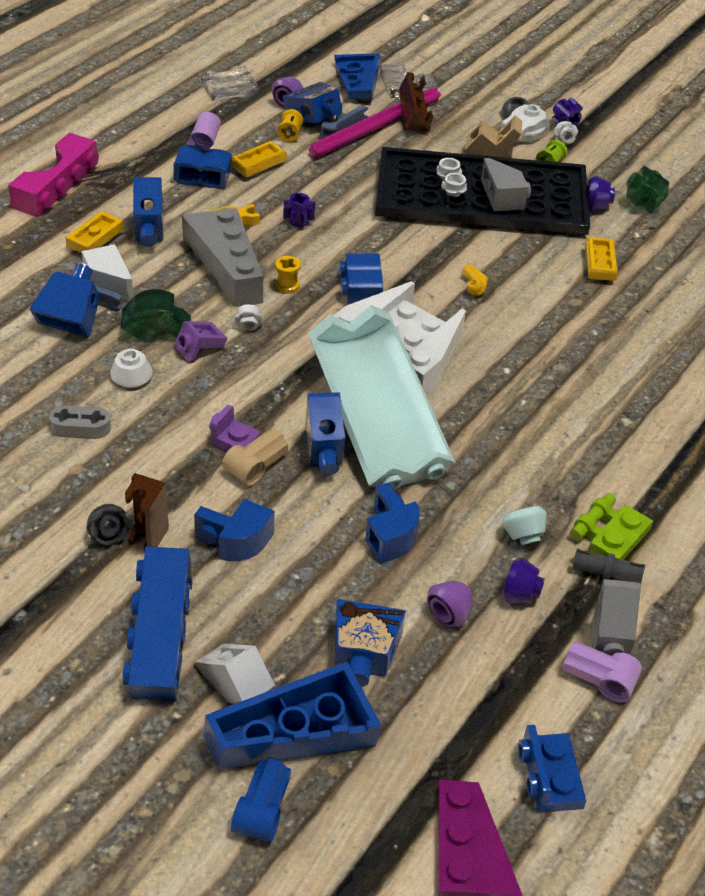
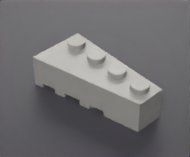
M223 208L216 211L182 215L183 243L187 247L192 248L195 258L204 263L207 273L211 277L214 276L216 278L219 288L235 307L263 303V274L237 208Z

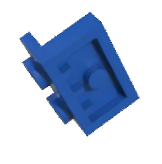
M527 725L524 738L518 741V754L520 762L527 765V793L529 798L535 799L538 813L584 809L587 800L569 733L538 735L535 725Z

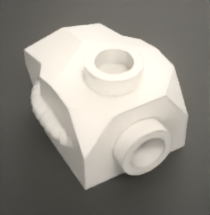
M524 104L516 108L507 119L501 122L502 128L514 116L523 121L522 137L519 141L533 143L549 134L550 124L547 114L534 104Z

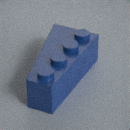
M145 546L144 560L138 559L136 566V581H140L141 585L140 593H133L132 615H137L135 627H129L127 648L132 650L131 662L124 663L123 685H128L132 699L177 701L182 666V650H179V646L185 644L186 616L183 615H189V589H192L193 586L190 551L185 548Z
M346 661L205 715L204 738L220 770L258 764L259 760L264 761L268 758L281 761L375 747L382 725L349 663Z

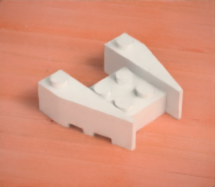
M411 281L347 305L333 315L350 323L370 305L390 313L426 396H428L439 386L442 374L447 369L450 358L462 338L466 310L462 308L446 322L413 305L415 283Z

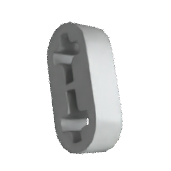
M59 406L54 408L49 414L51 431L60 437L98 439L105 437L111 431L110 414L103 408Z

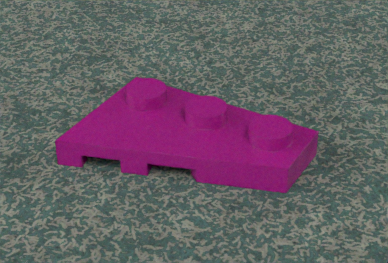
M439 780L438 896H523L479 782Z

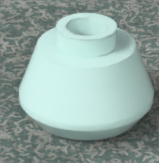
M541 506L520 509L504 515L502 525L512 540H520L521 545L541 541L539 534L545 533L547 511Z

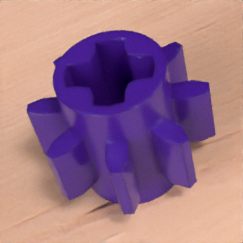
M572 97L568 101L561 99L553 107L555 115L552 117V120L556 124L567 121L576 126L581 121L582 114L580 111L583 110V107Z
M304 193L292 194L289 200H284L283 219L289 218V223L295 227L306 226L309 220H315L316 202L310 201L309 196Z

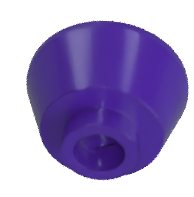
M598 176L590 178L587 184L589 211L594 212L606 209L608 204H613L615 188H611L610 182Z
M525 558L515 559L510 567L503 592V597L509 604L531 603L533 597L539 598L545 578L539 577L540 570Z

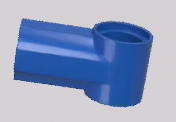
M268 758L264 761L259 760L246 796H241L237 802L232 818L231 832L268 843L273 841L281 814L280 805L291 778V769L286 767L282 761Z

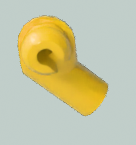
M471 263L465 265L462 269V275L470 280L467 283L469 293L473 296L482 295L486 291L488 277Z

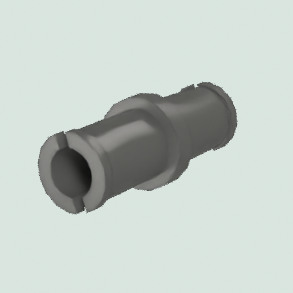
M577 548L572 570L603 576L602 580L613 578L641 584L645 564L617 559L615 554L611 553L605 556Z

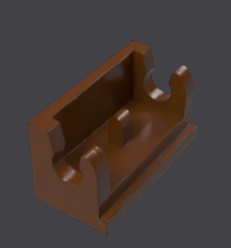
M407 72L398 90L406 129L430 131V124L434 117L432 111L427 112L423 88L426 84L425 76H422L418 83H413L414 73Z
M134 473L131 477L132 483L125 492V502L127 504L133 498L135 525L129 533V543L133 545L137 537L146 535L147 540L143 547L145 553V546L158 547L169 529L167 490L165 482Z

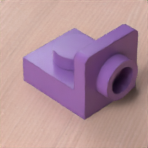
M183 321L174 347L188 362H194L200 348L205 350L224 348L228 338L212 322Z
M227 405L220 413H216L210 421L211 445L226 452L235 445L245 447L261 436V431L234 420V407Z

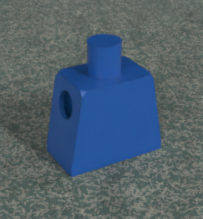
M79 263L76 264L72 275L61 272L53 273L30 307V311L37 323L89 337L100 298L94 282L90 280L93 270Z

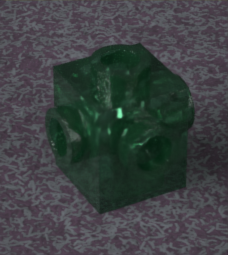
M645 165L637 173L633 172L626 182V198L633 205L640 206L649 213H652L668 197L669 181L663 178L658 171L651 170Z

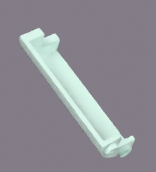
M370 305L350 323L329 315L308 332L331 392H340L343 422L369 486L376 487L388 483L395 490L402 485L419 482L427 478L437 479L445 474V469L456 463L390 313Z

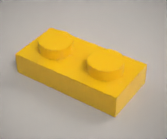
M100 211L65 237L66 246L81 254L82 251L99 248L124 230L123 220Z

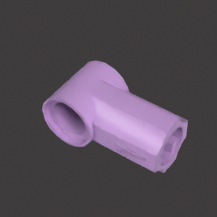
M210 112L200 113L186 145L198 146L204 150H209L213 146L221 126L220 118Z
M574 641L568 651L562 671L597 685L601 694L611 701L626 702L634 690L642 672V666L630 654L615 653L610 656Z

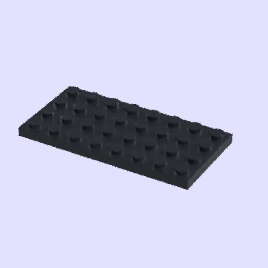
M382 147L375 216L588 235L590 215L586 165ZM443 158H454L460 162L462 175L466 178L467 191L458 197L449 196L446 190H443L441 187L444 180L437 175L436 168ZM484 158H491L522 172L526 182H529L531 187V195L526 200L525 209L493 210L481 181Z

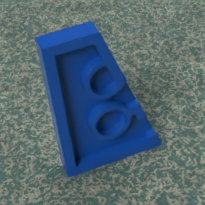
M380 53L334 55L335 65L348 99H356L358 101L373 99L381 63Z

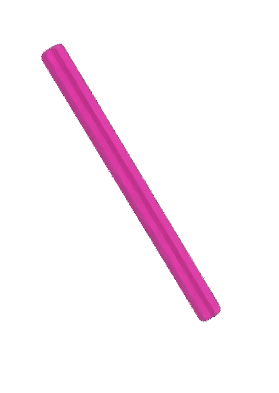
M436 87L423 91L426 106L438 101L441 96ZM401 102L312 143L309 153L312 154L313 158H319L403 118Z

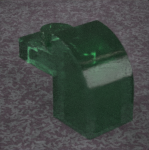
M150 289L135 295L122 308L121 329L144 342L159 328L177 338L183 321H191V315L183 308L174 306L173 293L161 289Z

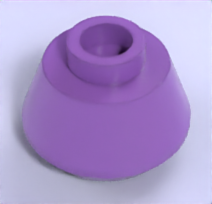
M294 77L276 80L272 85V95L275 102L282 108H285L283 96L302 89L303 85Z
M451 580L429 588L427 605L433 616L440 623L448 627H460L465 623L472 609L473 595L466 584Z

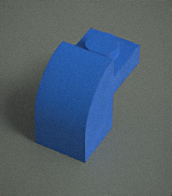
M388 483L376 486L374 510L377 515L367 518L365 540L382 564L407 554L414 547L417 539L420 511L416 501L405 505L402 497L398 493L395 494Z
M244 499L233 516L229 517L200 506L194 514L195 538L207 544L218 546L219 559L225 561L250 559L258 555L273 536L275 510Z

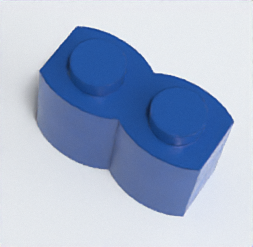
M193 145L181 146L173 164L174 180L185 185L201 184L208 188H225L231 172L232 154L221 149L204 150Z
M345 253V261H340L339 272L341 295L347 296V303L352 304L383 292L380 254Z

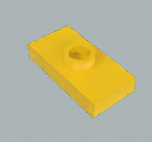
M269 141L232 157L231 167L247 178L286 161L287 152L272 141Z
M587 237L585 249L588 279L616 281L618 270L614 239Z

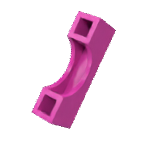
M69 132L55 144L56 166L39 172L24 171L8 185L11 208L40 217L98 164L99 155L97 153L96 141Z

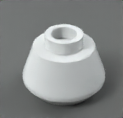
M126 349L118 353L110 370L111 378L115 383L130 389L143 386L150 380L153 374L152 366L145 355L135 349Z

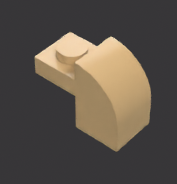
M514 116L497 131L482 120L467 135L465 151L470 155L512 158L513 146L522 137L523 121Z

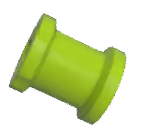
M552 140L547 144L546 149L537 153L535 158L538 161L561 162L567 157L568 150L566 145L560 140Z

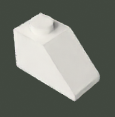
M115 244L82 251L83 263L81 264L93 270L90 280L96 286L122 295L121 300L134 301L132 277Z
M222 644L194 662L202 675L231 704H236L265 693L275 686L256 646Z

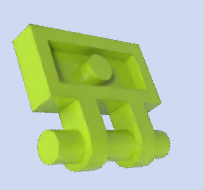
M606 493L602 498H597L590 505V511L587 514L580 515L574 522V528L570 531V536L575 541H580L583 537L591 540L588 548L589 552L605 556L611 553L615 554V558L624 560L651 530L653 520L626 504L619 511H616L612 508L616 502L615 496L611 493ZM601 520L606 525L604 528H601L596 523Z

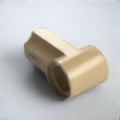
M277 429L268 430L245 447L235 445L230 448L223 458L222 466L247 486H253L262 478L266 467L288 452V443L284 439L283 434Z

